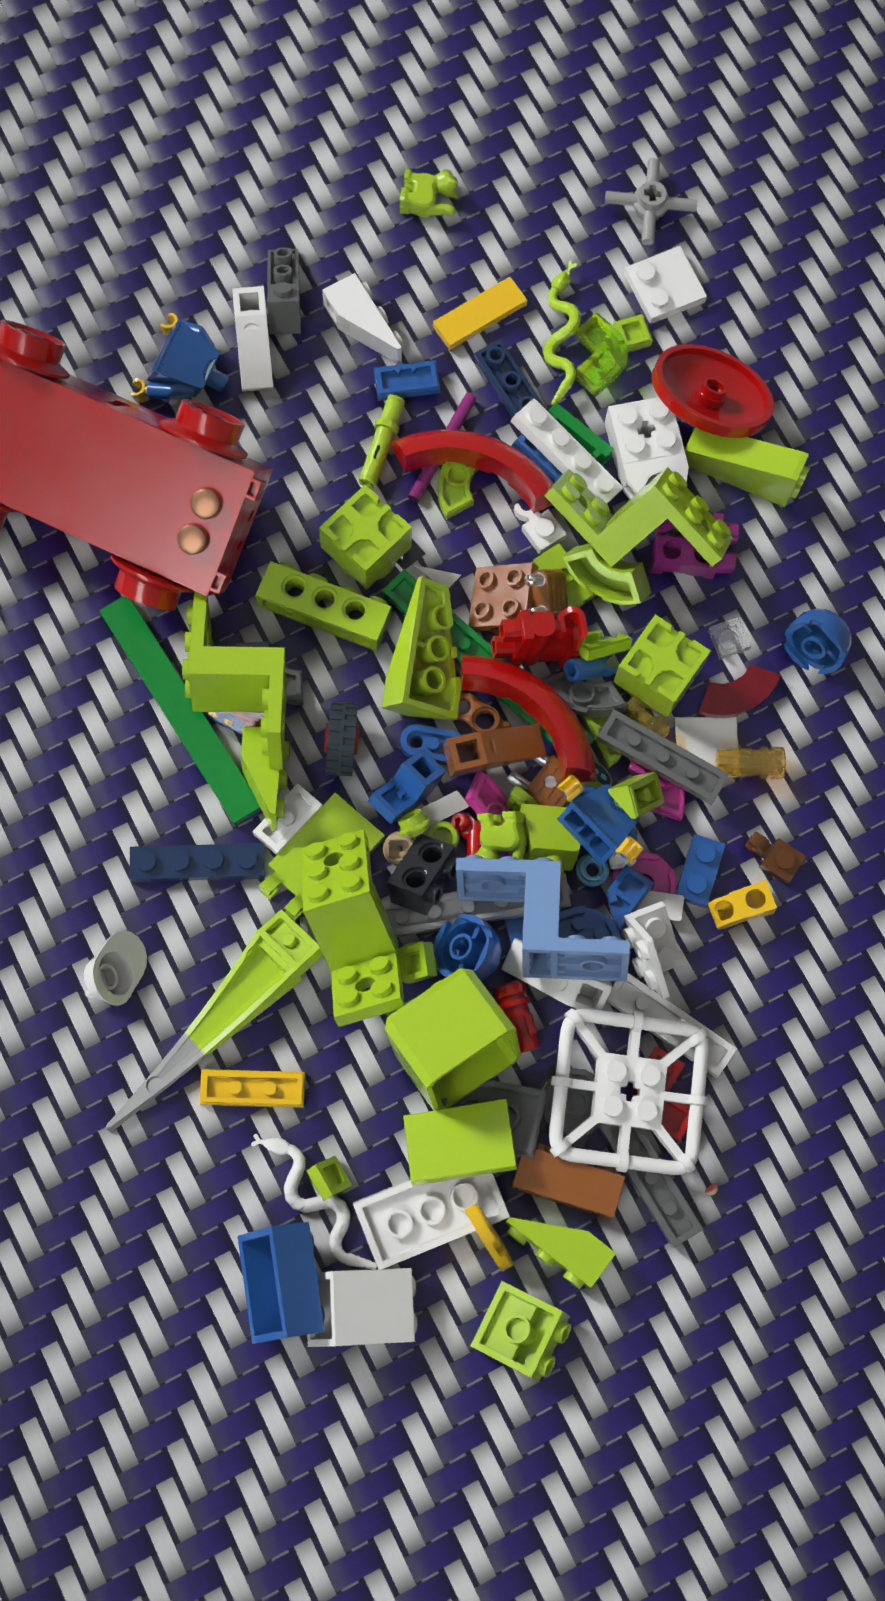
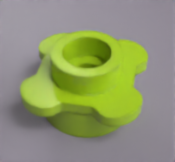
M416 809L400 817L397 820L400 826L399 836L405 837L408 835L409 838H414L427 830L426 826L430 823L429 815H424L421 809Z

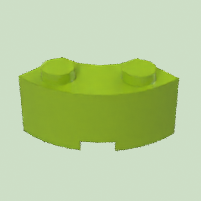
M589 543L574 547L562 556L568 571L583 589H589L594 594L602 597V600L621 605L639 604L652 593L642 562L629 563L620 559L610 567Z

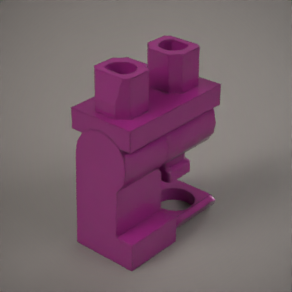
M714 513L713 515L716 520L720 519L723 521L724 514ZM668 519L654 530V543L652 545L649 573L662 574L663 571L713 579L716 573H733L736 567V553L725 552L723 558L712 567L686 538L663 535L674 528V535L681 534ZM723 521L729 527L733 537L730 545H735L739 536V525Z

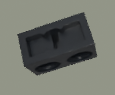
M423 834L417 836L386 882L391 903L426 916L432 906L437 905L441 900L443 889L448 881L456 877L457 856L455 846Z

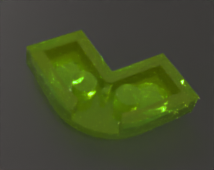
M598 312L593 314L574 333L575 338L592 353L576 369L575 380L595 398L623 372L628 359L624 337Z

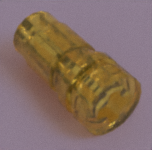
M761 746L760 749L730 748L716 750L715 767L728 773L729 776H759L760 779H767L768 776H770V779L784 778L786 766L784 747L772 746L770 750L767 746Z

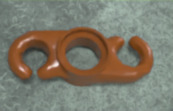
M461 693L460 702L468 701L471 708L467 713H460L459 720L466 722L473 732L512 727L510 722L504 721L499 716L498 711L494 707L487 705L471 693ZM481 714H489L495 720L494 725L489 729H481L476 725L477 717Z

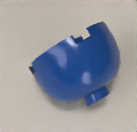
M816 608L803 612L790 624L784 635L787 638L784 644L785 650L790 658L806 670L809 669V665L815 669H820L818 674H829L839 669L846 660L852 644L850 628L846 622L836 613L827 609Z
M469 914L458 915L460 918L456 919L453 924L449 921L446 922L435 938L433 950L434 957L437 958L439 966L436 968L445 977H448L460 968L470 969L474 971L480 981H484L495 972L500 964L502 956L500 938L496 930L481 918Z

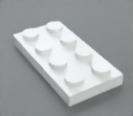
M493 1173L413 1186L411 1179L353 1202L378 1269H384L476 1231L465 1212L466 1208L475 1203L480 1204L491 1224L510 1217Z

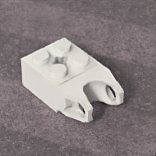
M659 397L608 406L605 427L610 446L614 448L612 455L618 479L621 481V485L624 487L623 492L629 500L666 467H669L672 472H678L687 482L689 466L676 416L664 405Z

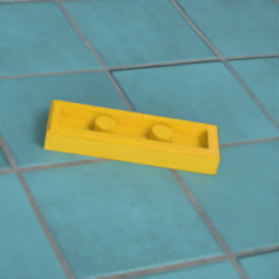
M508 277L433 321V328L448 349L451 350L526 306L527 299L512 278Z
M201 1069L200 1105L304 1108L305 1072Z

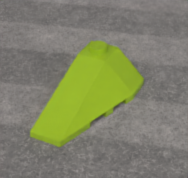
M422 576L418 577L386 675L381 708L411 717L457 720L461 696V679L456 677L454 658L458 656L457 648L452 646L450 628L453 626V617L448 585Z

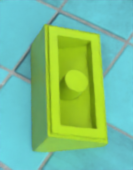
M656 772L633 776L608 789L609 794L631 819H636L664 804Z

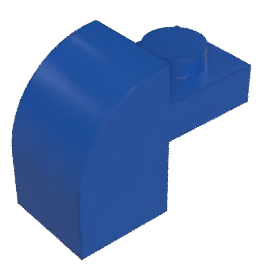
M421 749L403 762L393 779L372 793L368 802L392 824L401 816L415 810L435 789L446 770L424 749Z

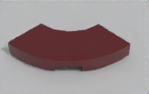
M750 664L745 674L733 682L724 684L709 682L698 715L710 718H732L757 708L772 693L781 675Z

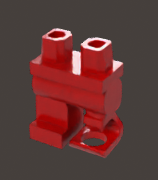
M570 606L562 610L555 620L554 615L549 611H538L530 614V610H520L516 619L501 620L499 636H493L491 640L492 656L494 659H508L509 663L518 667L521 664L531 666L537 662H558L559 670H564V664L567 660L580 656L579 649L588 635L585 614L580 608Z

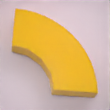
M475 1203L466 1208L467 1216L500 1270L505 1271L512 1267L514 1263L480 1204Z

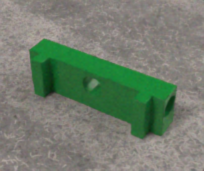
M555 403L548 410L602 466L611 459L614 448L558 403Z

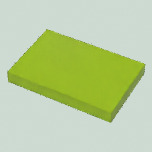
M507 1099L403 1116L410 1178L413 1186L517 1169Z

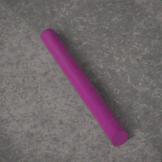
M469 392L464 395L445 430H460L477 400L475 395ZM439 465L423 468L408 495L410 500L416 503L420 501Z

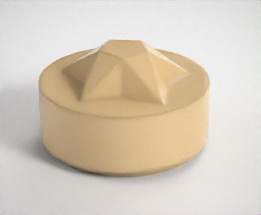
M400 831L391 833L383 845V854L386 860L398 866L415 840L414 838H409L408 835L400 837Z

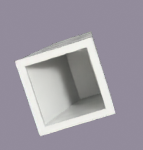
M411 1268L319 1273L318 1288L320 1302L325 1312V1331L308 1334V1347L415 1342L414 1334L417 1330V1317L413 1313V1297L416 1291V1284L412 1277Z

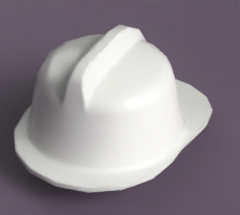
M119 931L107 939L97 956L91 959L85 966L83 975L87 988L85 992L86 997L104 1000L108 1004L115 1006L128 1001L142 978L147 965L145 947L138 936L132 932Z

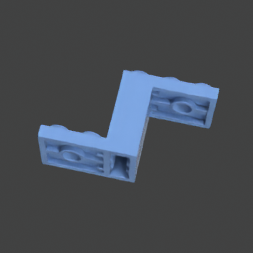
M478 855L456 858L458 900L524 902L522 941L524 978L627 981L630 940H622L615 936H607L602 939H586V937L581 935L559 938L561 861H553L545 857L535 860H519L512 856H505L500 859H484Z

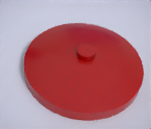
M695 344L676 345L662 352L653 368L652 384L660 400L680 419L702 431L729 438L749 437L762 431L773 413V396L763 379L748 365L723 351Z

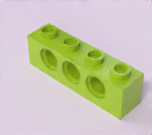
M270 561L256 593L257 606L374 651H378L391 620V606L385 600L376 596H370V598L362 596L354 588L347 585H340L338 587L330 584L324 577L318 574L311 573L307 575L301 573L296 567L286 562L277 564ZM292 588L303 590V593L297 597L287 594ZM329 599L333 602V605L328 608H321L317 603L320 600ZM353 610H358L364 614L357 620L350 619L347 616Z

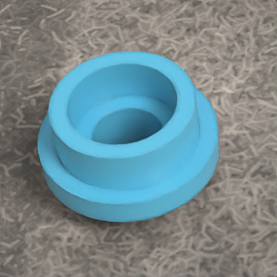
M591 854L581 857L576 865L578 880L589 887L603 884L609 875L607 861L601 866ZM588 866H595L598 869V874L590 876L586 872V868Z

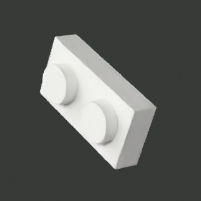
M298 783L284 797L285 815L284 818H278L277 831L271 830L266 818L253 830V835L276 855L322 807V804Z

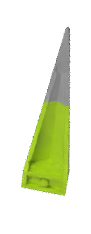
M282 909L256 931L230 972L189 1028L145 1082L108 1122L106 1129L109 1132L118 1128L302 981L301 976L323 956L319 945Z

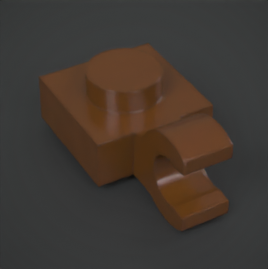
M756 831L744 845L749 851L763 858L759 868L784 885L790 883L806 858L804 854L780 838L772 845L766 837Z

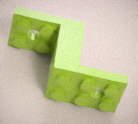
M666 467L613 515L609 512L606 502L600 497H595L587 488L588 485L583 477L573 473L570 469L564 472L544 495L610 567L617 563L666 519L679 530L712 567L723 558L733 539L729 527L722 520H716L709 512L707 503L700 496H694L687 488L685 479L678 472H672L669 467Z
M194 592L193 605H187V625H190L189 632H185L184 644L185 652L188 653L187 659H183L182 676L185 680V698H191L193 712L264 713V717H261L262 755L269 756L270 769H283L287 695L285 648L211 646L212 628L208 596Z
M365 830L347 832L339 837L323 842H314L300 848L303 913L331 971L333 1014L338 1027L400 1009L405 1003L398 939L372 881L369 841ZM371 987L370 990L365 991V992H362V991L365 990L366 988Z

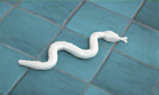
M254 1134L253 1137L256 1141L251 1143L252 1146L263 1144L264 1147L274 1154H288L292 1157L293 1166L284 1185L285 1200L293 1210L303 1213L323 1209L335 1211L337 1218L329 1240L332 1255L347 1266L375 1270L377 1268L375 1262L352 1253L348 1254L342 1249V1239L349 1227L351 1215L346 1202L337 1196L325 1201L322 1200L321 1196L308 1199L299 1196L297 1188L306 1167L302 1151L284 1139L271 1138L261 1140L257 1134Z

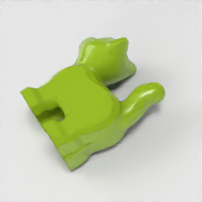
M405 169L403 180L405 185L401 188L400 213H413L420 217L444 214L453 216L455 214V208L452 205L436 203V195L438 193L451 198L458 197L457 178L452 175L450 170L444 169L436 175H431L428 173H413L411 169Z
M507 811L502 812V815H493V813L477 814V819L481 822V847L474 855L481 856L484 859H500V851L512 852V857H516L519 860L524 859L527 844L524 813Z

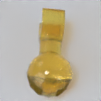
M635 696L626 703L627 709L624 712L626 716L632 720L639 721L644 727L664 738L668 736L669 724L665 718L650 715L645 710L642 702Z

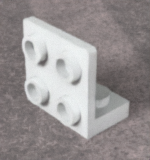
M660 901L625 915L627 928L623 932L625 939L630 940V948H634L636 958H633L632 962L639 978L644 976L649 990H655L662 999L670 996L663 972L680 966L683 963L666 905Z

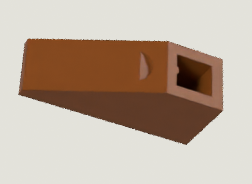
M539 724L474 732L448 738L443 745L450 778L546 756Z

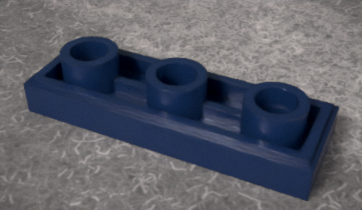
M501 339L474 353V360L512 418L533 398L544 407Z

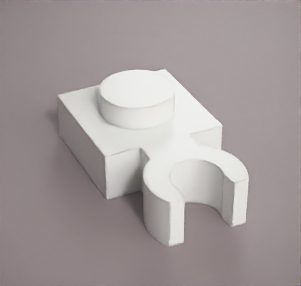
M518 503L514 505L515 516L519 520L527 522L522 525V532L539 555L566 539V532L549 509L543 513L536 512L533 514L531 509L525 511L521 509Z

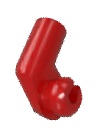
M456 813L451 821L452 826L467 841L466 857L474 855L481 847L479 846L480 823L467 813Z

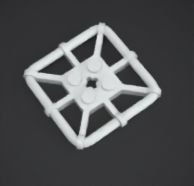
M571 1008L564 1014L566 1018L563 1020L560 1030L556 1075L552 1076L551 1086H554L549 1140L552 1147L550 1152L553 1156H559L561 1159L570 1162L614 1167L616 1171L625 1173L627 1169L668 1175H682L684 1173L689 1175L696 1169L694 1165L697 1162L700 1149L703 1107L707 1106L708 1097L705 1096L709 1044L706 1037L708 1032L704 1027L699 1028L697 1025L688 1022L643 1016L642 1012L634 1011L631 1015L588 1008L576 1010ZM584 1022L630 1028L627 1055L606 1053ZM574 1030L597 1059L594 1082L569 1078ZM642 1030L688 1036L687 1039L661 1060L638 1057ZM695 1045L691 1095L666 1092L667 1067ZM628 1081L632 1082L633 1087L637 1089V1096H633L630 1102L626 1101L625 1094L620 1093L621 1087L627 1086ZM568 1088L593 1091L591 1116L563 1138ZM664 1101L690 1105L685 1154L661 1125ZM597 1123L619 1126L617 1153L570 1147L572 1143ZM631 1128L652 1130L675 1161L629 1155Z

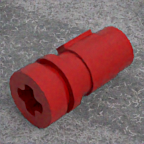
M517 981L492 989L495 1001H499V1007L516 1028L520 1053L540 1048L537 1037L538 1032L528 1003H531L529 996H525V993L528 992L525 982Z

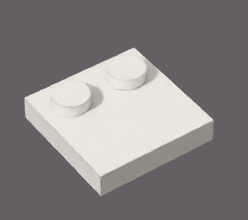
M681 246L625 267L624 275L650 324L706 301L707 295Z

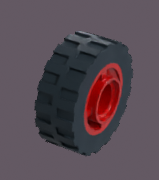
M331 701L329 723L326 722L324 752L327 753L325 774L352 776L354 755H357L360 725H356L358 703Z

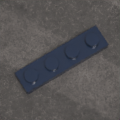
M264 843L130 847L129 879L131 882L265 878Z

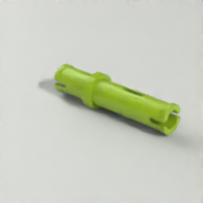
M388 395L381 417L375 422L374 428L376 431L359 478V483L362 486L366 484L371 489L376 488L393 437L398 435L400 429L398 422L405 405V400L399 396Z

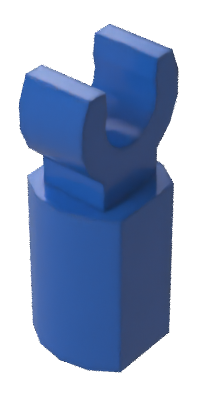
M614 654L586 661L582 657L567 660L563 669L568 681L574 682L599 676L606 678L613 676L617 672L618 666H610L607 660Z

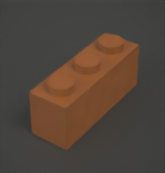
M540 1143L537 1144L534 1159L524 1156L519 1158L511 1185L512 1189L607 1219L614 1218L625 1176L617 1174L616 1168L599 1165L596 1168L584 1163L570 1162L561 1159L559 1156L554 1157L550 1152L551 1147Z

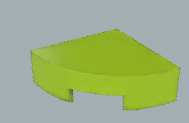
M517 785L512 790L507 802L509 809L518 812L522 803L538 805L531 795Z

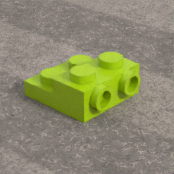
M502 1281L472 1341L471 1347L539 1382L542 1376H549L553 1370L556 1358L552 1356V1353L557 1343L563 1344L569 1336L571 1324L567 1322L570 1316Z

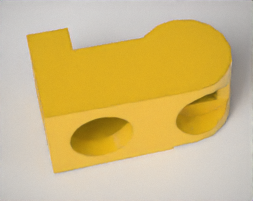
M767 880L730 892L728 895L708 903L717 929L728 928L757 917L771 915L777 909Z

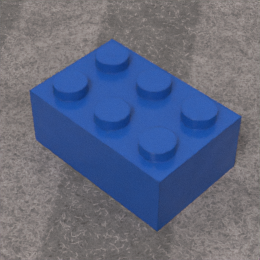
M309 1222L271 1226L238 1235L252 1344L324 1332L325 1312L320 1302L318 1288L320 1279L318 1270L315 1267L313 1254L314 1237L310 1232Z

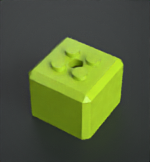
M460 968L445 979L436 982L430 989L415 999L408 1001L403 1007L389 1015L386 1020L385 1031L395 1057L433 1111L452 1107L481 1087V1084L509 1068L521 1057L516 1028L474 971L470 969ZM442 1098H447L445 1107L441 1102Z

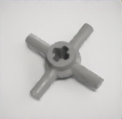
M650 158L648 160L646 183L639 187L635 193L606 191L605 204L633 206L637 216L643 220L642 244L644 245L654 244L656 220L663 216L667 210L696 212L697 199L668 196L665 187L659 183L660 160L657 158Z

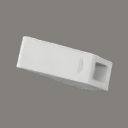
M354 273L322 290L323 305L340 331L397 364L402 362L403 341L398 332H392L387 325L388 318L383 308L375 306L372 301V292L366 282L361 283Z
M264 286L232 288L242 392L273 389Z
M514 938L502 965V970L576 1009L602 1010L612 989L611 981L524 978L522 940Z

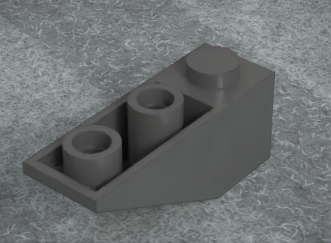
M278 248L276 250H268L267 305L270 334L301 333L299 249Z

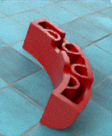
M432 430L407 435L392 442V448L405 473L427 466L443 465L445 462L466 463L468 467L487 473L493 472L508 481V485L523 498L533 514L553 505L544 495L553 486L554 482L531 458L501 440L470 431Z
M477 655L461 656V690L487 693L500 698L506 697L521 705L522 709L539 725H543L552 738L553 746L560 761L563 781L570 775H574L580 782L597 781L595 761L585 730L568 703L552 687L527 670L511 663Z

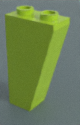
M696 427L685 448V455L690 468L783 507L786 506L790 497L796 499L810 469L804 466L809 455L805 452L749 437H722L702 431Z

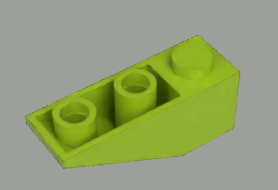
M244 726L241 747L242 772L271 830L277 831L278 818H284L285 798H280L281 789H287L288 770L270 769L269 756L262 755L263 737H261V727ZM284 741L283 761H289L290 741Z
M511 1217L505 1222L510 1227L507 1234L521 1245H524L526 1241L538 1249L535 1255L550 1267L556 1263L564 1269L566 1273L563 1277L579 1290L583 1285L587 1288H592L616 1255V1252L588 1231Z

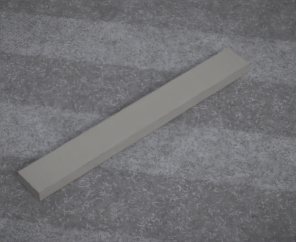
M566 874L561 879L560 910L571 908ZM458 891L442 894L439 903L433 905L426 916L391 902L382 904L396 937L438 931L448 921L453 924L456 919L460 918L458 915L461 914L475 915L485 922L524 917V902L458 900ZM299 917L301 928L317 943L306 917Z

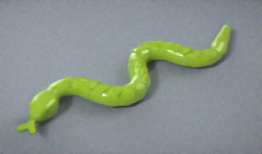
M571 260L568 262V269L553 278L547 297L548 304L552 310L569 316L567 324L546 341L543 349L545 362L553 368L562 369L566 372V377L561 382L551 402L552 406L560 402L568 390L571 389L576 376L573 362L555 355L558 345L571 337L579 329L578 327L581 322V313L576 305L557 299L558 293L563 291L570 282V271L578 266L577 263L573 264Z

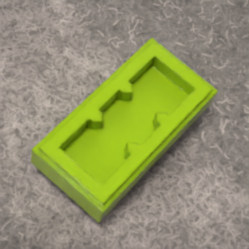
M558 543L535 558L533 563L538 566V570L561 569L566 575L568 607L576 606L579 608L596 597V594L587 588L583 589L572 577L562 558L566 551Z

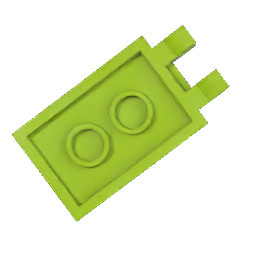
M334 793L268 864V868L274 873L269 875L259 885V888H261L260 892L271 900L284 885L295 895L284 907L285 913L296 922L303 914L300 848L314 842H323L339 837L347 832H356L364 829L368 837L369 852L371 854L385 839V835L338 794Z

